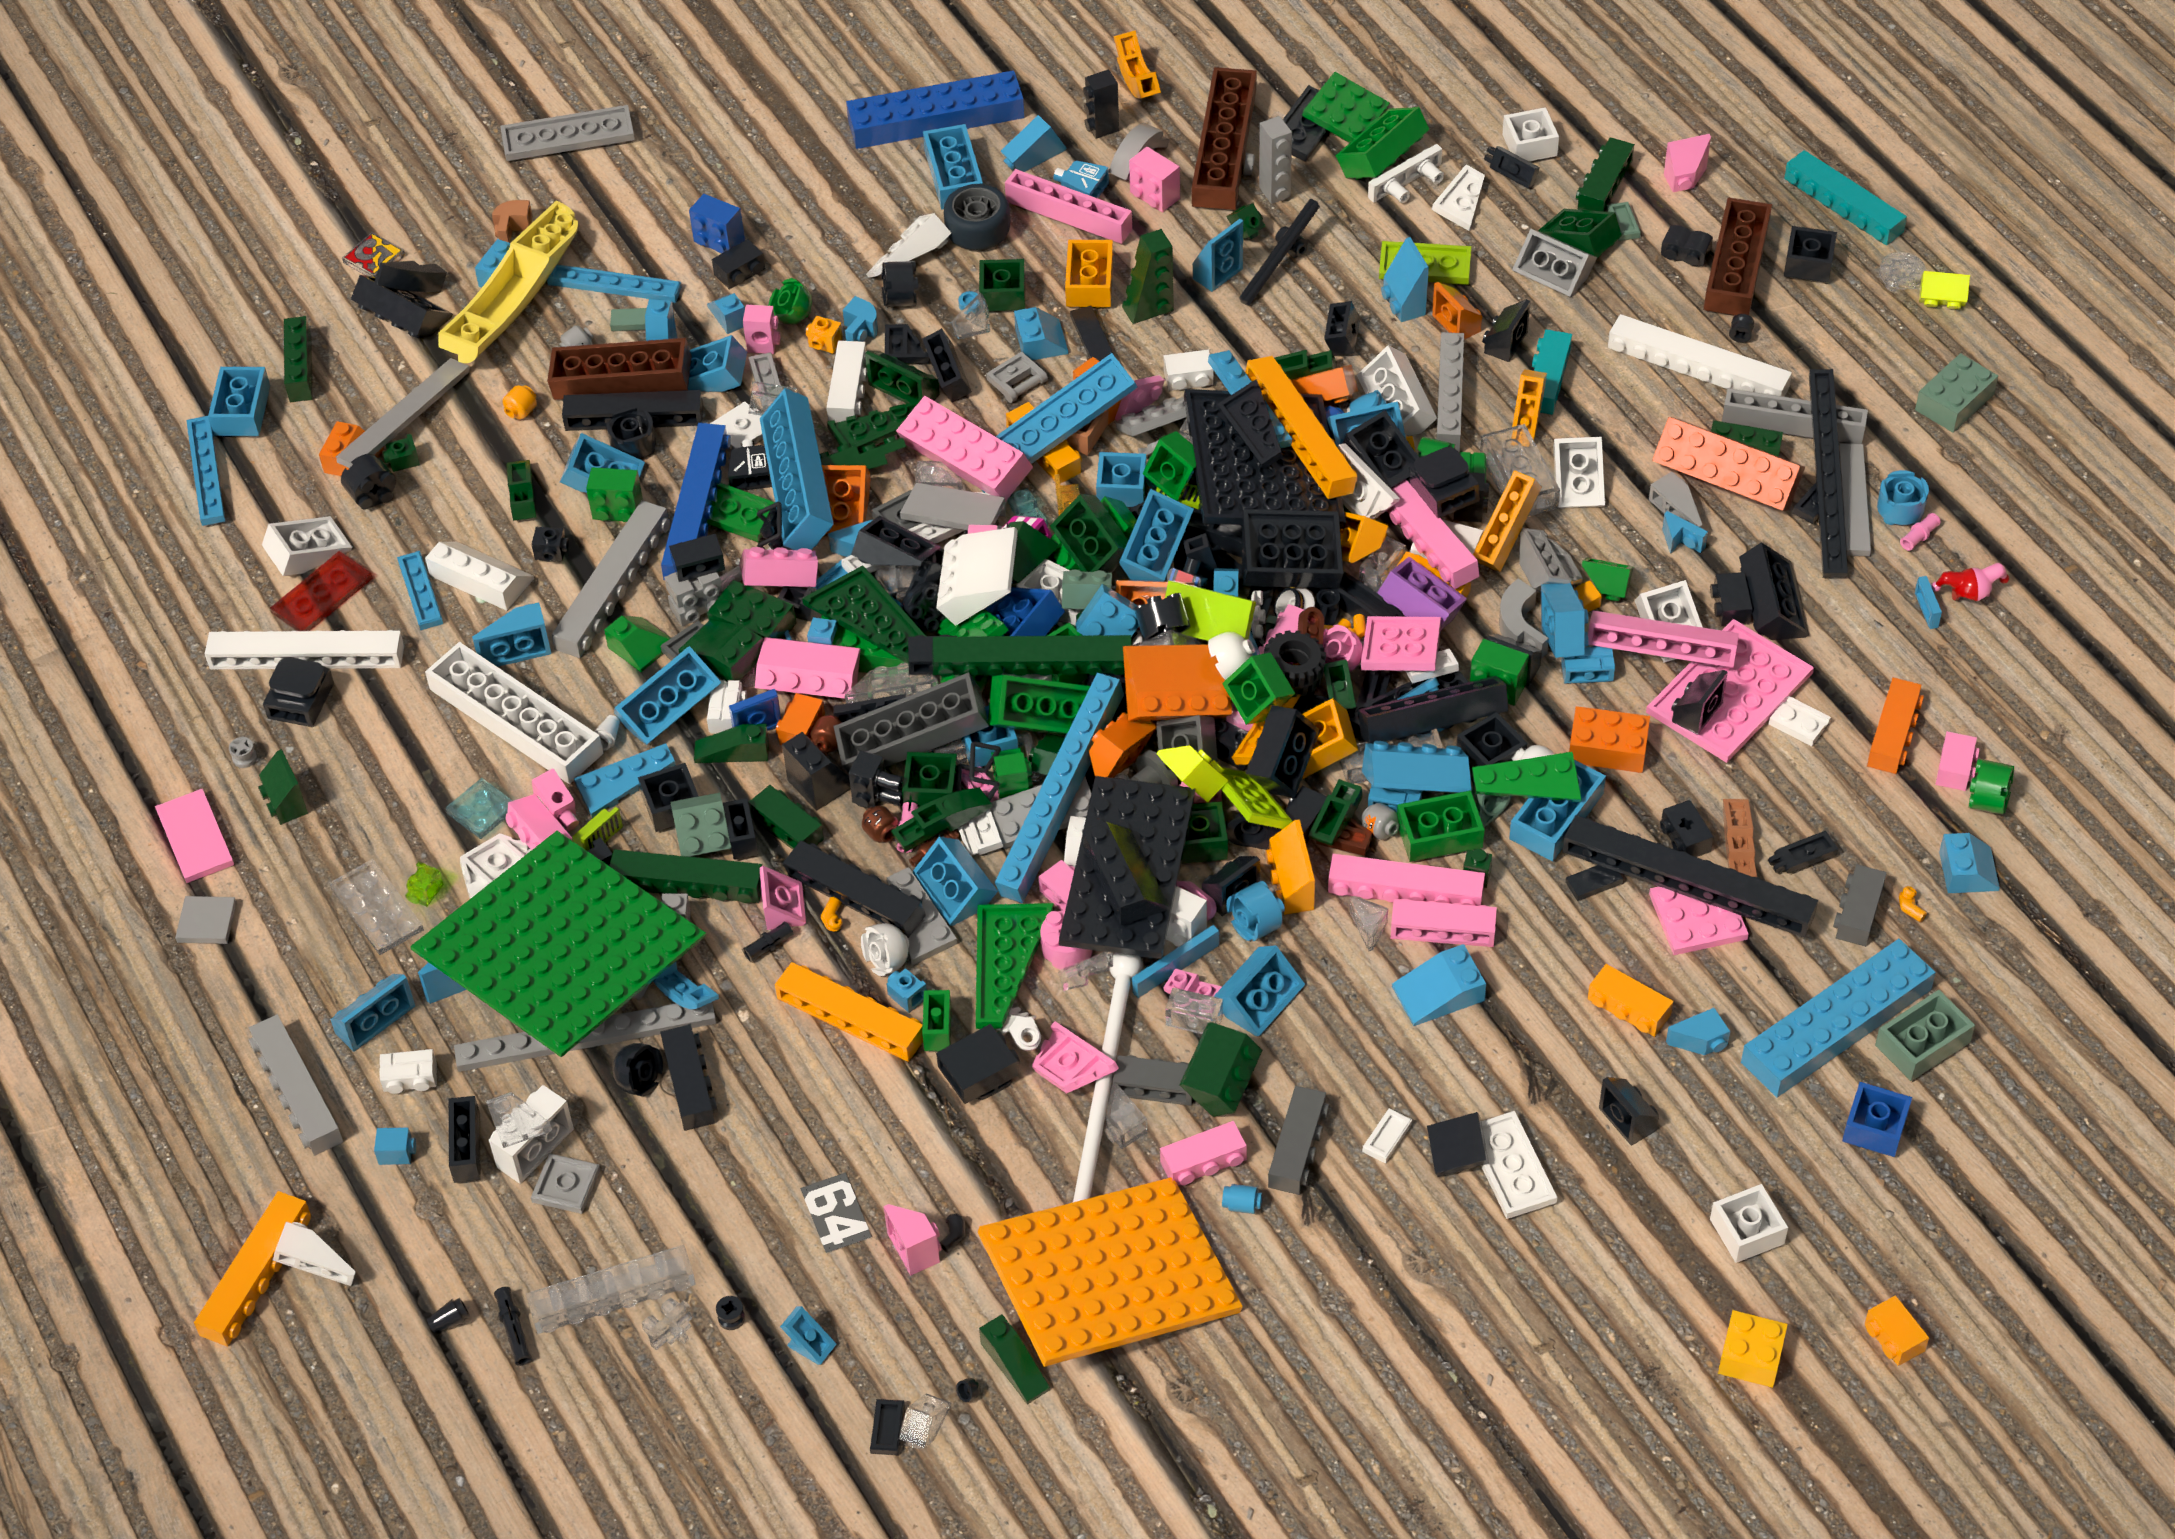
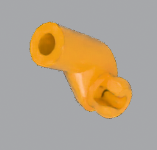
M1356 614L1353 616L1354 628L1349 629L1362 639L1366 631L1365 616Z
M1906 886L1899 893L1900 908L1905 914L1921 923L1926 917L1927 912L1916 905L1914 898L1917 894L1916 890L1911 886Z

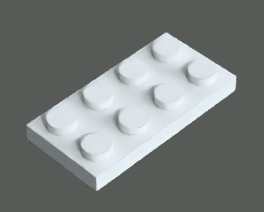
M1509 1112L1481 1121L1489 1164L1481 1165L1506 1219L1557 1203L1554 1189L1516 1112Z

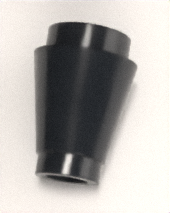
M460 1297L456 1300L452 1298L432 1314L431 1317L427 1318V1322L432 1331L436 1333L465 1323V1319L470 1317V1314Z

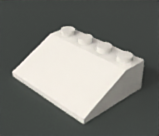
M1015 527L964 534L955 540H950L945 545L936 608L955 626L1011 592L1018 532Z

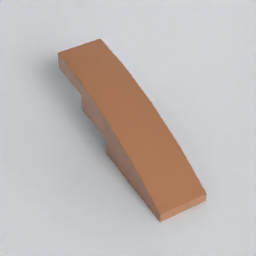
M1723 799L1728 868L1735 869L1751 877H1757L1754 861L1753 823L1749 800Z

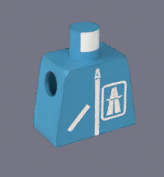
M1074 161L1068 170L1057 168L1053 179L1061 182V186L1099 198L1109 184V170L1106 166Z

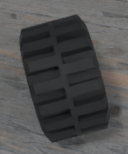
M1290 630L1285 631V634L1277 633L1275 638L1271 637L1268 640L1264 653H1272L1295 692V695L1292 697H1297L1298 694L1305 696L1307 692L1312 693L1315 691L1316 687H1319L1321 684L1326 660V652H1324L1323 645L1319 644V640L1311 638V634H1301V631L1295 630V633ZM1286 662H1295L1300 665H1291Z

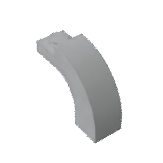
M1142 123L1137 125L1127 134L1118 147L1110 165L1109 173L1124 180H1130L1129 160L1146 147L1152 150L1157 147L1167 148L1170 139L1163 136L1162 130L1149 124Z
M1518 578L1506 589L1502 596L1499 614L1500 632L1502 636L1510 637L1515 641L1542 650V659L1547 654L1549 638L1530 626L1523 618L1525 614L1535 607L1536 590Z

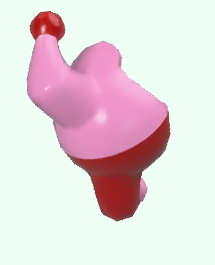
M1995 563L1984 569L1968 568L1961 572H1943L1937 582L1932 583L1931 587L1934 592H1938L1941 586H1951L1952 599L1954 601L1959 600L1960 597L1979 601L1989 597L1992 591V583L1997 579L2003 584L2007 583L2010 579L2006 573L2005 566Z

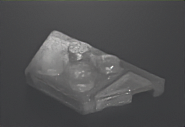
M905 662L895 667L887 668L881 666L869 671L845 694V700L847 704L905 693L906 695L918 693L938 685V681L932 674L909 675V666Z

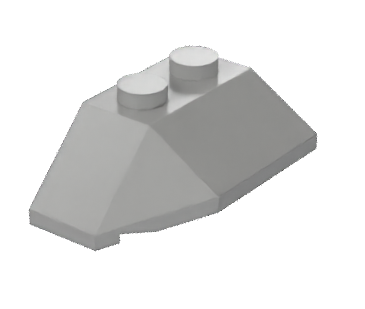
M1521 529L1519 564L1533 589L1541 592V584L1571 583L1574 586L1582 583L1583 578L1569 553L1557 542L1549 539L1548 534L1544 530Z

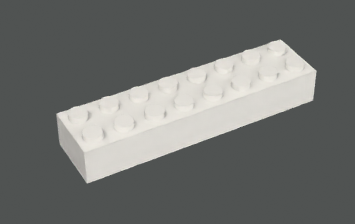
M458 642L425 671L428 685L432 692L547 770L553 768L558 776L569 785L574 781V778L581 775L604 754L600 735L461 642Z

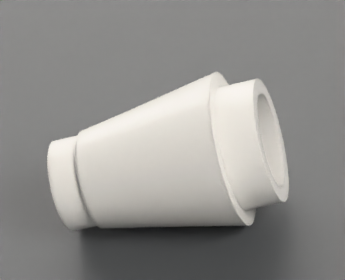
M614 715L607 716L594 731L600 735L603 750L613 747L616 741L620 720Z

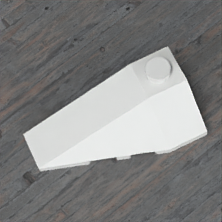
M935 213L919 216L900 235L902 239L892 244L889 248L891 253L882 256L866 275L869 278L880 275L883 262L910 261L935 248L940 249L948 242L947 237L951 232Z

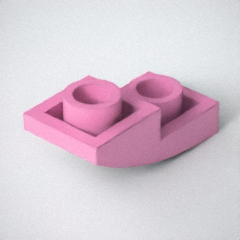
M1175 969L1165 984L1164 991L1187 1004L1213 1012L1217 1005L1212 997L1222 987L1200 981L1198 974Z

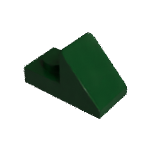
M1347 659L1325 663L1324 674L1329 700L1334 698L1347 711L1357 709Z

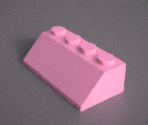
M765 637L757 662L755 688L851 699L856 697L861 648Z

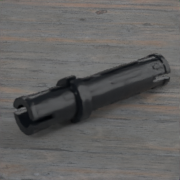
M510 1287L498 1288L494 1292L500 1310L498 1317L500 1322L504 1324L515 1359L514 1362L517 1366L526 1365L532 1361V1356L530 1355L519 1319L521 1315L519 1307L515 1306Z

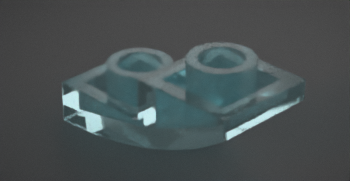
M1028 488L1016 491L1007 499L1015 516L1042 518L1048 527L1046 517L1039 510L1037 500Z

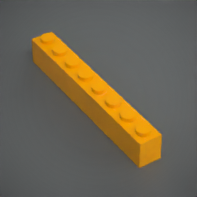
M1273 356L1248 360L1245 373L1251 381L1257 379L1264 400L1291 436V447L1325 496L1331 499L1353 494L1355 483L1357 482L1356 471L1346 461L1344 454H1341L1334 440L1329 437L1323 424L1315 417L1313 410L1308 407L1303 396L1298 393L1291 379L1284 373L1281 365L1277 363Z

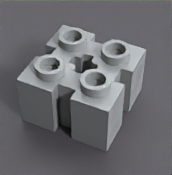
M676 572L664 577L666 589L670 594L668 595L670 609L682 627L699 620L700 615L707 613L721 595V580L717 572L682 582L678 581Z

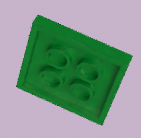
M1334 72L1304 109L1302 116L1350 143L1386 112L1390 102Z

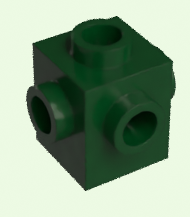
M1254 203L1244 205L1226 216L1231 225L1239 219L1243 220V238L1248 240L1260 235L1259 230L1265 227L1263 217L1256 209Z

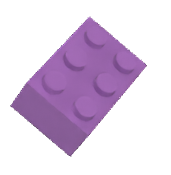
M1407 557L1389 573L1377 592L1383 597L1385 602L1400 609L1406 617H1441L1440 631L1454 620L1467 600L1466 597L1411 557Z

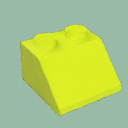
M1189 745L1163 749L1156 753L1182 782L1192 790L1195 789V792L1207 802L1228 782V779L1222 774L1224 769L1215 760L1210 763L1211 757L1202 749L1197 752Z

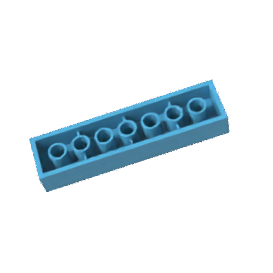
M784 388L760 417L761 430L775 502L782 504L783 546L793 550L801 548L812 550L813 547L818 545L825 533L831 530L833 519L808 397Z
M1897 939L1745 1044L1741 1063L1778 1098L1931 991L1936 972L1901 939Z

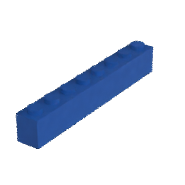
M698 423L661 563L663 580H665V576L675 573L669 546L707 536L708 534L707 521L712 518V501L717 499L716 485L721 483V466L726 464L725 450L730 448L731 436L727 435L726 425Z

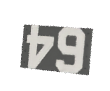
M846 1172L800 1188L826 1253L872 1237Z

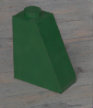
M1024 521L1010 522L1007 527H1015L1018 530L1012 584L1020 583L1058 546L1057 543Z

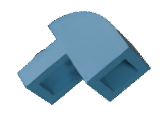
M854 296L843 309L844 326L848 327L845 330L846 341L864 342L867 336L875 339L878 333L876 309L870 302Z

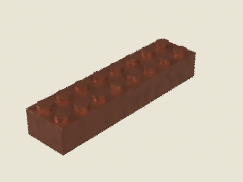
M1214 67L1192 182V207L1236 210L1257 90V70Z

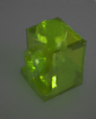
M418 861L416 873L411 875L407 881L406 887L408 892L405 896L414 904L419 903L428 907L444 883L440 870Z

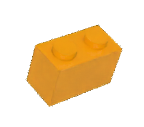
M1896 1295L1868 1310L1865 1320L1867 1332L1871 1337H1875L1879 1341L1884 1354L1889 1359H1893L1897 1366L1925 1352L1929 1337Z

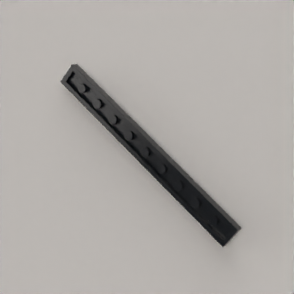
M1810 369L1809 387L1822 578H1847L1848 568L1833 369Z

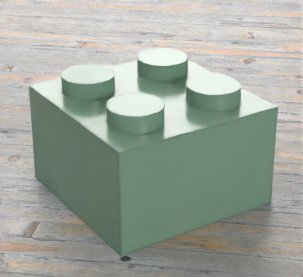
M720 793L671 802L681 856L689 857L731 848Z

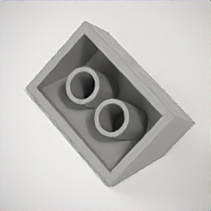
M1530 229L1512 270L1572 297L1588 278L1597 257L1540 231Z

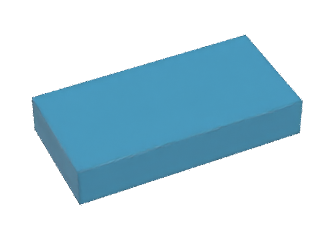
M1927 576L1919 577L1915 589L1916 598L1930 629L1938 628L1942 611Z

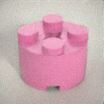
M1065 910L1051 911L1047 914L1041 926L1043 957L1050 961L1055 968L1062 970L1076 969L1086 959L1087 961L1089 960L1093 950L1059 946V936Z

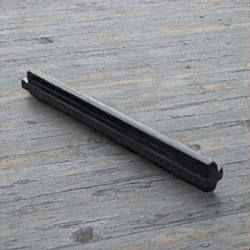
M1308 200L1240 295L1239 299L1242 304L1249 306L1320 208L1318 201Z

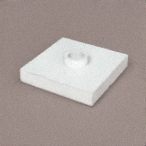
M743 402L710 423L726 425L727 435L731 436V449L740 448L741 442L747 439L754 441L755 444L763 439L760 424L761 415L746 402Z

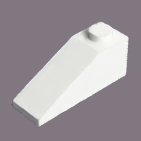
M298 1222L285 1223L273 1261L349 1286L352 1285L356 1271L313 1230Z

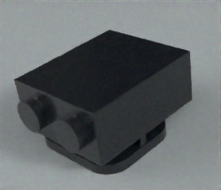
M1444 447L1418 458L1414 465L1409 467L1410 484L1437 518L1480 501L1479 483L1469 472L1468 463L1455 448Z
M292 657L280 660L269 680L270 690L263 702L267 718L313 727L334 685L330 668L318 662Z
M991 1024L936 1053L938 1068L964 1104L974 1099L984 1100L1010 1086L1012 1079L1019 1075L1018 1064L1020 1059L1013 1049L1009 1050L1003 1034L1000 1031L996 1032Z

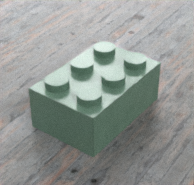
M1960 353L1919 391L1915 410L1954 433L1994 395L1998 375Z
M1937 990L1880 1027L1875 1046L1910 1081H1913L1971 1042L1975 1024L1940 990Z

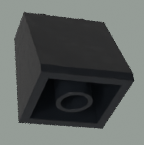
M803 732L782 744L787 781L816 811L851 789L849 775L825 750Z

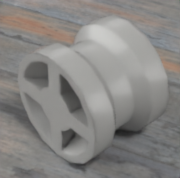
M239 737L229 744V752L235 766L247 768L256 762L257 754L254 750L253 742L249 738Z

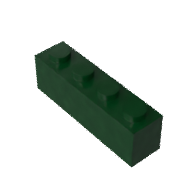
M1610 137L1606 145L1601 146L1599 158L1594 159L1591 172L1585 175L1583 187H1579L1575 198L1578 200L1577 210L1606 211L1607 205L1610 204L1633 161L1635 144Z
M306 316L284 319V385L290 403L312 400V341Z

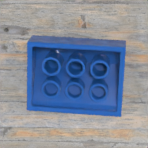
M1011 587L1010 593L984 608L1008 628V631L1002 636H1045L1058 623L1059 618L1065 612L1052 590Z

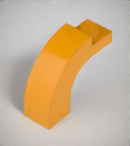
M1136 31L1113 36L1119 56L1117 61L1125 83L1133 96L1140 99L1161 93L1156 72L1149 71L1143 60Z

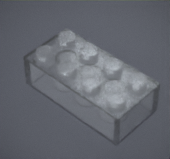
M1525 424L1481 435L1480 453L1486 454V467L1501 496L1515 470L1536 479L1542 486L1528 517L1559 508L1560 488Z

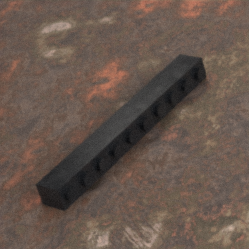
M1575 815L1564 837L1563 853L1804 938L1816 914L1818 900L1809 895L1800 894L1783 886L1763 881L1758 877H1751L1735 869L1726 868L1709 860L1691 856L1686 852L1668 848L1661 843L1648 841L1638 835L1628 834L1612 826L1594 822L1589 818Z

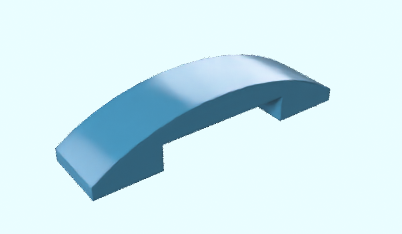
M676 962L653 980L654 984L669 999L687 1009H697L719 999V995L706 984L697 986L677 971Z

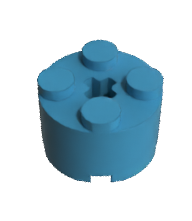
M1899 470L1891 472L1885 480L1883 479L1880 486L1877 509L1886 524L1908 525L1921 521L1929 493L1928 484L1922 477L1920 480L1911 471Z
M1264 881L1254 883L1229 896L1226 905L1227 912H1232L1234 920L1231 921L1233 927L1247 941L1251 939L1256 941L1279 929L1282 925V912L1285 911L1284 904L1281 899L1275 898Z

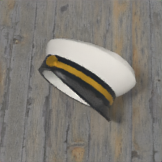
M1295 587L1284 589L1276 598L1274 614L1278 617L1280 612L1285 611L1288 604L1304 610L1308 607H1315L1314 597L1305 588L1295 589Z

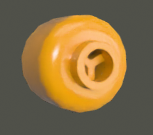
M525 385L514 386L502 399L504 412L510 418L524 419L537 405L535 392Z

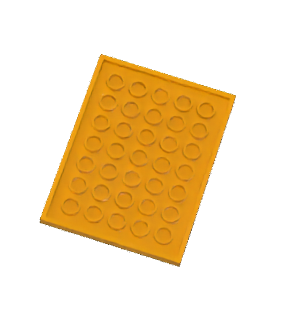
M1171 1177L979 1226L978 1235L1044 1367L1238 1314L1243 1308L1180 1188Z

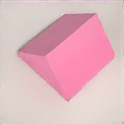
M765 866L760 867L763 910L767 930L776 928L784 921L790 927L806 924L802 882Z

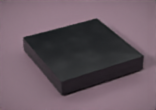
M1478 1112L1427 1126L1434 1170L1437 1177L1489 1164L1481 1117Z

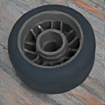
M985 184L966 185L952 192L944 204V225L951 232L948 237L959 247L969 250L989 249L1001 243L1010 230L1011 220L1008 200L995 187Z

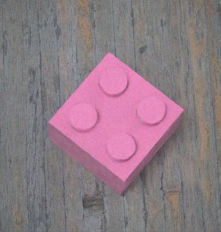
M1149 147L1144 148L1129 160L1130 193L1135 197L1140 198L1162 213L1180 199V166Z

